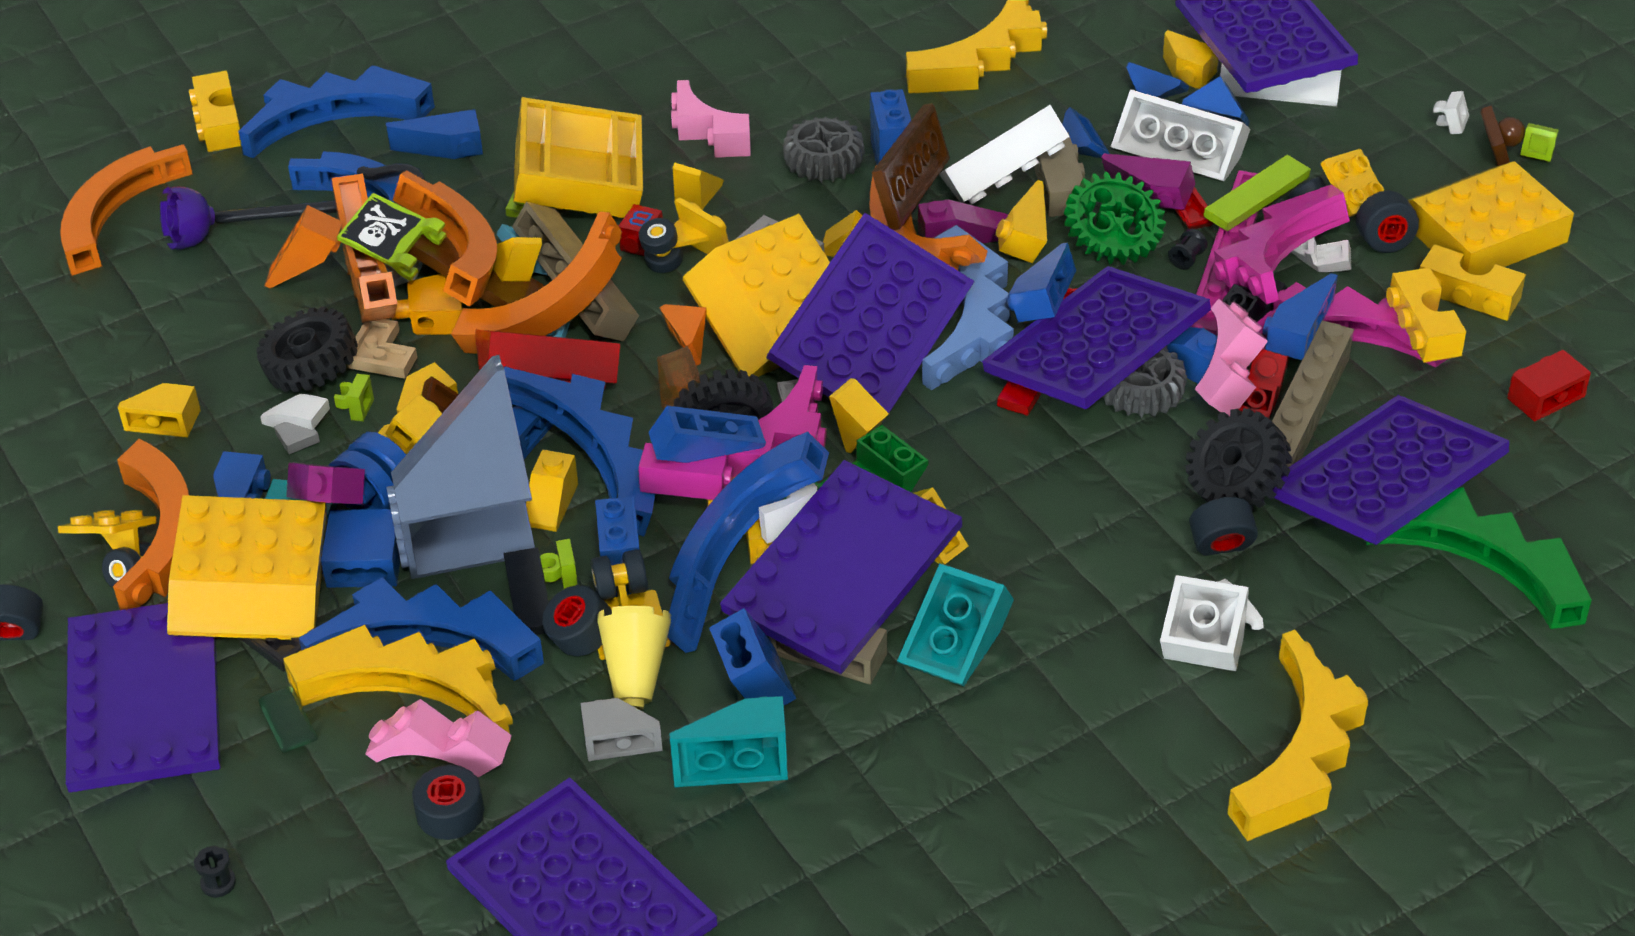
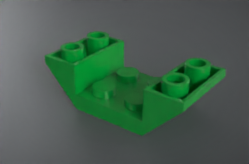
M880 425L857 440V460L852 464L912 492L928 466V459L885 426ZM825 479L821 483H814L817 486V490L823 485V483L827 479Z

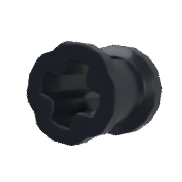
M1196 229L1185 230L1180 236V242L1168 251L1169 260L1179 269H1189L1195 263L1196 256L1206 250L1208 245L1206 237Z
M217 846L206 847L194 859L195 870L202 876L200 879L201 889L209 897H223L229 894L236 884L235 874L228 867L230 865V856L224 848ZM210 857L213 858L215 867L211 868L209 862ZM219 876L221 886L217 885L215 877Z

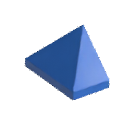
M1128 62L1127 70L1138 92L1162 99L1187 92L1189 89V85L1180 79Z
M1069 107L1065 112L1062 125L1066 132L1069 133L1072 144H1077L1078 154L1101 158L1103 153L1110 154L1089 119Z

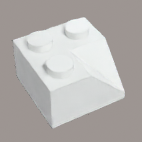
M1176 575L1160 639L1164 659L1236 671L1244 638L1249 588Z

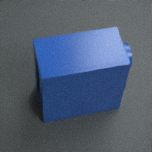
M890 89L870 93V139L876 165H878L911 121L903 89Z
M634 496L595 500L600 556H607L611 565L623 563L622 555L625 551L640 550ZM626 584V585H625V587H626V592H627V595H629V594H631V593H630V591H629V589H628V586H627V584Z
M391 509L329 510L321 556L326 587H365L382 577L391 586H397L401 561Z
M745 608L709 628L730 681L745 699L783 696V705L797 699L775 646Z

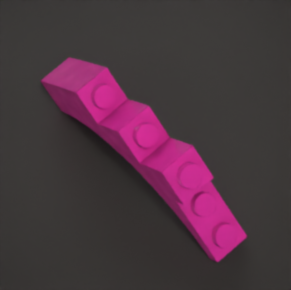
M1332 184L1263 208L1265 220L1238 229L1241 241L1214 251L1216 262L1213 263V270L1218 281L1224 282L1230 288L1234 284L1245 286L1251 291L1253 296L1259 297L1266 304L1278 301L1279 297L1273 271L1280 261L1309 239L1350 221L1344 192Z
M1296 282L1287 289L1278 292L1279 300L1273 302V311H1269L1262 319L1257 321L1262 326L1259 332L1262 334L1266 318L1268 316L1273 317L1279 304L1306 288ZM1349 286L1335 294L1334 301L1324 321L1354 329L1352 341L1389 347L1422 361L1417 350H1413L1410 344V337L1405 328H1401L1395 309L1389 306L1387 298L1381 300L1377 305ZM1447 359L1425 363L1436 368Z
M804 365L797 384L787 398L772 412L758 420L766 441V445L763 448L684 463L657 460L652 443H645L639 464L640 492L714 500L733 480V477H736L766 452L795 436L809 432L825 448L827 428L821 427V413H818V403H815V400L821 401L823 392V381L817 380V366Z

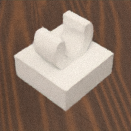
M1463 91L1451 92L1448 101H1438L1433 108L1434 113L1442 112L1445 114L1439 115L1436 124L1442 127L1448 125L1450 134L1462 133L1469 118Z

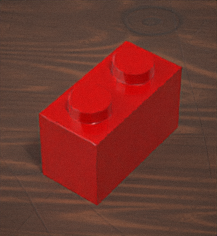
M1561 350L1553 355L1545 356L1540 361L1526 368H1521L1512 374L1507 399L1535 422L1585 397L1591 372L1565 350Z

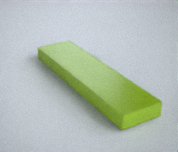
M1286 155L1206 207L1204 217L1225 231H1229L1309 178L1311 169L1291 156Z

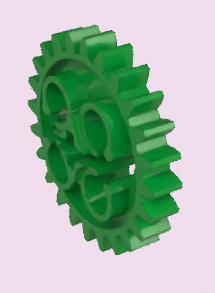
M1104 172L1102 179L1095 173L1090 181L1083 178L1080 186L1075 185L1072 193L1069 194L1066 208L1063 212V215L1067 216L1064 225L1071 227L1068 234L1069 237L1078 236L1075 244L1077 247L1085 244L1087 246L1086 255L1095 251L1097 252L1096 260L1099 261L1104 255L1108 257L1109 264H1112L1115 258H1119L1122 265H1125L1128 257L1134 263L1138 261L1140 255L1147 258L1150 250L1154 251L1160 242L1166 221L1162 220L1165 210L1158 209L1161 202L1160 199H1150L1154 191L1148 190L1144 192L1142 190L1144 182L1134 185L1132 184L1133 176H1129L1124 181L1119 172H1117L1114 179H1111L1108 172ZM1096 202H1100L1102 204L1096 215V213L1092 211L1095 207ZM1096 216L1097 222L1094 226L1093 220ZM1132 222H1134L1137 226L1133 234H1129V228Z

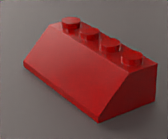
M479 329L475 331L479 370L482 369L492 356L499 355L503 367L552 377L569 383L572 374L604 381V389H606V382L617 383L619 343Z

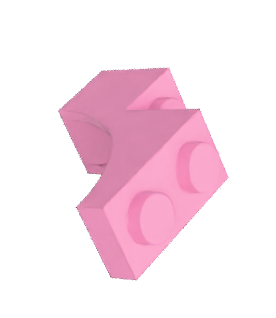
M677 80V92L671 93L672 110H676L671 111L672 129L678 128L679 140L708 139V146L714 145L715 158L751 156L749 114L730 113L712 108L701 102L693 94L689 80Z
M1218 299L1211 308L1218 325L1215 352L1206 373L1195 390L1209 405L1230 416V410L1239 409L1255 390L1256 386L1247 378L1250 372L1246 368L1268 341L1259 332L1262 326L1247 316L1249 313L1235 302H1232L1229 306Z
M419 699L408 707H401L389 719L385 721L380 720L374 725L369 733L371 741L365 755L375 762L400 755L433 757L462 766L472 771L477 777H480L502 764L512 735L478 710L464 719H457L453 723Z

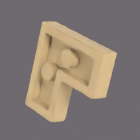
M382 319L365 322L355 337L358 347H356V356H353L354 361L351 365H345L346 368L405 379L417 359V351L415 347L393 344L400 331L398 321Z

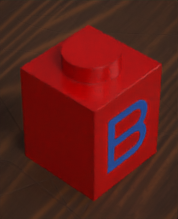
M633 204L619 224V228L622 231L620 250L644 256L645 250L642 248L639 240V230L647 221L663 218L662 210Z

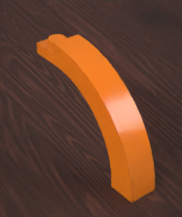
M184 144L155 153L151 146L133 152L107 165L80 187L64 212L60 230L61 243L71 276L102 267L97 250V240L104 223L118 207L149 188L193 174L188 152Z
M872 177L870 188L871 217L888 227ZM910 214L900 229L894 230L956 270L959 269V265L968 266L973 263L985 262L988 252L969 234L946 238L919 236L913 225L912 214Z
M409 171L401 173L392 201L422 217L438 218L445 222V227L442 231L446 233V237L452 242L460 258L451 264L443 292L470 307L484 294L496 260L497 242L489 223L468 200L439 181L432 185Z
M598 212L591 230L576 257L555 279L540 290L523 299L503 306L484 309L463 308L451 335L464 353L477 354L476 329L546 336L583 311L607 285L621 261V257L615 247L620 241L622 231L610 212Z
M138 439L117 461L124 484L140 491L156 505L160 511V521L156 535L145 554L113 586L120 610L140 607L149 600L153 593L163 597L167 596L182 496L189 495L184 478L175 464L163 452L141 439Z

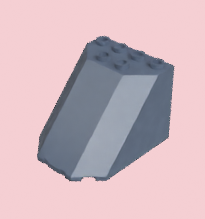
M496 355L488 360L391 472L393 485L387 486V493L402 568L409 567L411 579L505 561L503 553L535 548L525 503L532 501L505 370L501 364L500 356Z

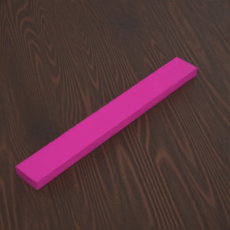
M1238 171L1232 190L1257 175V173ZM1259 211L1229 231H1225L1221 227L1218 229L1196 294L1210 299L1211 308L1218 299L1223 300L1231 289L1224 282L1218 281L1213 270V263L1216 262L1214 251L1241 241L1238 229L1255 224ZM1212 310L1190 326L1204 328L1218 336L1217 320Z

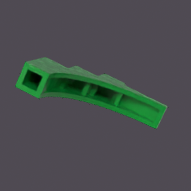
M1464 487L1457 488L1379 543L1425 546L1448 551L1476 561L1500 574L1521 590L1538 608L1550 629L1586 624L1592 599L1561 537L1526 542L1512 512L1477 517ZM1365 541L1366 545H1374L1370 542Z

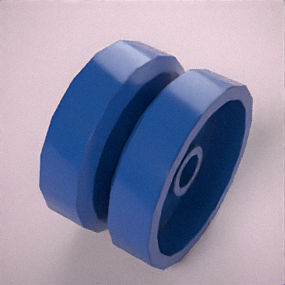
M365 432L349 445L348 450L339 454L329 464V466L365 469L363 504H343L350 510L391 509L387 486L393 485L391 472L406 456L403 450L389 438L377 432Z

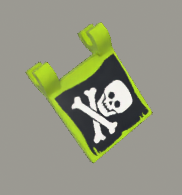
M372 193L338 234L337 239L391 266L399 275L411 281L418 273V268L413 267L417 262V258L408 254V251L422 234L432 243L440 245L446 238V233L442 231L445 227V222L438 218L422 217Z

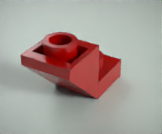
M1264 349L1258 353L1252 361L1248 377L1256 388L1239 408L1241 412L1243 408L1251 409L1253 412L1258 411L1265 417L1271 418L1282 388L1289 360L1288 356Z

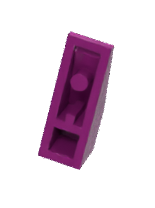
M1105 153L1101 157L1104 170L1109 173L1111 179L1115 178L1117 172L1121 174V178L1124 181L1129 176H1133L1132 184L1137 185L1140 182H1144L1142 188L1144 192L1148 190L1154 191L1150 199H1160L1159 207L1185 209L1196 184L1191 161Z
M952 200L918 204V235L926 238H935L957 225L982 244L998 241V237H996L997 226L1002 219L1007 218L1008 214Z
M288 463L286 497L315 502L363 504L365 469Z

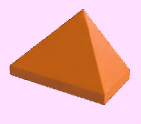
M668 304L659 307L668 329L693 365L696 367L701 364L707 308Z

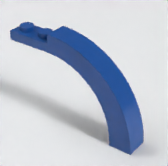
M809 432L779 444L747 466L709 504L688 534L669 577L676 585V589L669 610L671 624L667 636L685 653L697 650L716 580L736 544L760 518L759 507L781 501L793 492L823 479L829 452Z

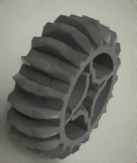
M814 116L813 120L803 119L802 124H794L793 129L787 131V136L784 138L783 153L786 165L790 167L791 172L797 173L799 178L807 176L809 182L814 179H819L821 183L827 179L834 182L835 178L845 179L846 174H854L855 168L861 167L865 146L862 133L858 132L857 126L850 125L849 120L841 122L839 117L828 119L825 116L818 119Z
M1165 346L1102 396V398L1105 399L1106 405L1114 406L1115 412L1125 410L1127 416L1137 413L1142 418L1147 413L1153 417L1156 416L1158 411L1167 413L1170 407L1177 406L1178 401L1182 399L1185 393L1187 375L1183 361L1177 358V353H1169L1167 346Z

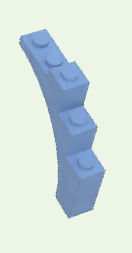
M955 225L935 238L968 235V233ZM977 239L975 240L988 252L985 262L973 263L968 266L959 265L958 271L975 281L962 301L964 305L962 317L947 340L922 360V384L930 390L950 381L954 376L967 368L973 367L977 362H982L1013 338L1014 329L1005 323L1010 319L1008 292L1003 290L1007 286L1008 261Z

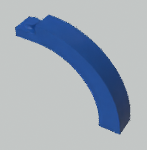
M323 151L321 159L290 158L288 168L293 190L333 191L331 178L357 174V169L361 166L376 168L386 165L353 154ZM399 176L379 180L364 179L367 197L369 198L372 193H375L392 201Z

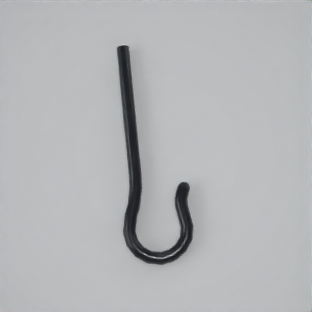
M396 163L376 168L361 166L357 169V174L363 173L364 179L367 180L400 176L405 171H409L425 180L421 171L410 164ZM335 201L224 210L215 212V222L228 223L296 217L302 215L307 205L326 214L337 213Z

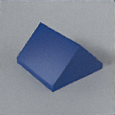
M1221 76L1190 94L1182 101V105L1243 122L1249 127L1250 120Z

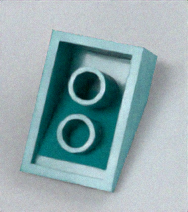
M939 563L897 662L965 686L1001 632L1014 598L1005 585Z
M783 696L743 699L671 732L670 746L674 788L788 780Z

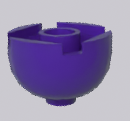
M189 187L165 188L162 194L168 193L167 201L160 202V221L163 236H170L173 243H167L168 247L171 249H185L199 244L208 235L210 225H213L215 222L213 207L208 206V202L200 192Z

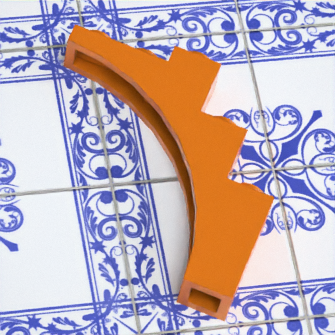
M363 173L331 178L338 220L342 221L340 231L343 230L368 199ZM342 243L348 275H351L354 297L358 299L362 323L394 318L397 298L392 272H387L383 262Z

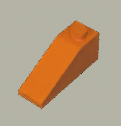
M307 205L271 264L264 286L273 288L323 263L330 251L336 253L341 244L337 236L342 221Z

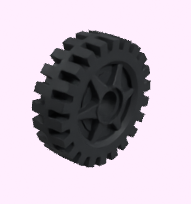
M313 307L309 308L307 313H304L303 310L297 311L296 317L292 318L291 315L284 317V323L279 321L273 325L274 330L268 329L265 332L266 338L260 339V347H257L256 350L261 368L275 388H281L285 392H288L290 389L293 392H300L302 387L305 391L312 390L313 384H317L320 387L325 385V379L328 378L332 381L337 378L336 372L343 373L347 369L345 364L351 365L354 361L353 356L357 354L356 347H358V343L343 313L338 312L334 308L328 310L327 307H320L317 311Z
M726 369L725 375H721L720 370L712 371L713 377L708 378L706 373L699 376L700 383H697L695 380L688 383L689 390L682 388L679 392L680 398H675L674 400L675 407L756 416L758 420L774 410L773 401L766 384L762 380L759 381L758 376L754 374L748 376L747 371L740 370L736 375L734 369Z
M1243 408L1242 412L1239 409H1231L1230 416L1222 412L1218 414L1219 422L1211 418L1206 422L1209 429L1205 431L1200 428L1196 433L1200 440L1192 439L1189 445L1194 451L1187 452L1186 460L1190 463L1185 465L1186 473L1189 475V483L1206 502L1223 497H1237L1247 501L1252 511V504L1258 508L1266 505L1263 498L1267 496L1272 500L1277 495L1272 489L1274 487L1282 489L1285 482L1280 477H1288L1290 469L1286 464L1292 463V456L1289 454L1291 448L1286 440V436L1270 419L1258 411L1253 412L1251 409Z

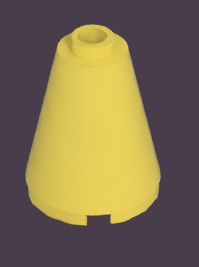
M649 606L612 607V615L605 616L604 610L599 611L597 622L613 696L639 710H643L644 704L652 702L671 624V614L663 610V616L655 615L654 607Z

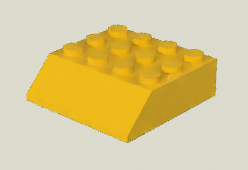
M525 97L521 98L515 144L513 202L525 204L527 201L556 209L583 211L590 214L610 212L612 216L624 218L633 204L640 205L643 192L642 115Z
M1515 161L1490 168L1408 200L1419 218V228L1415 236L1430 250L1435 244L1463 253L1462 269L1473 275L1487 274L1495 264L1506 267L1567 243L1574 216L1573 211Z
M797 214L716 247L689 270L682 280L698 306L707 308L706 319L738 371H747L748 376L754 374L759 377L780 368V366L767 359L766 356L830 261L800 214Z
M183 495L169 575L168 635L291 640L293 637H301L316 628L323 570L321 556L327 528L326 502Z

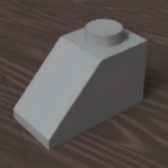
M619 698L580 703L588 761L663 751L660 723L655 718Z

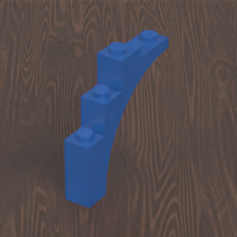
M373 65L356 81L326 72L310 88L280 79L263 95L265 106L238 132L243 155L254 158L266 147L286 135L330 120L369 116L399 118L403 120L425 117L435 107L432 86L429 82Z
M504 366L511 403L545 418L566 432L580 445L598 468L607 487L609 499L634 496L638 535L645 536L653 511L655 493L640 492L639 464L643 450L628 446L633 418L600 410L605 382L572 374L569 383Z
M383 577L352 594L355 606L341 612L336 617L299 637L301 651L363 625L366 626L372 638L375 636L380 638L383 646L417 632L421 633L427 644L433 643L434 646L453 648L475 639L482 651L487 649L490 652L495 666L513 681L518 680L544 664L541 639L491 591L471 600L460 608L437 584L406 601Z

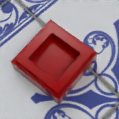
M1008 381L997 398V406L1028 416L1041 393Z

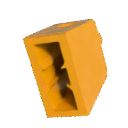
M442 274L411 280L407 283L408 299L397 300V308L392 320L411 318L412 330L416 335H450L463 310L462 302L443 292L447 277Z

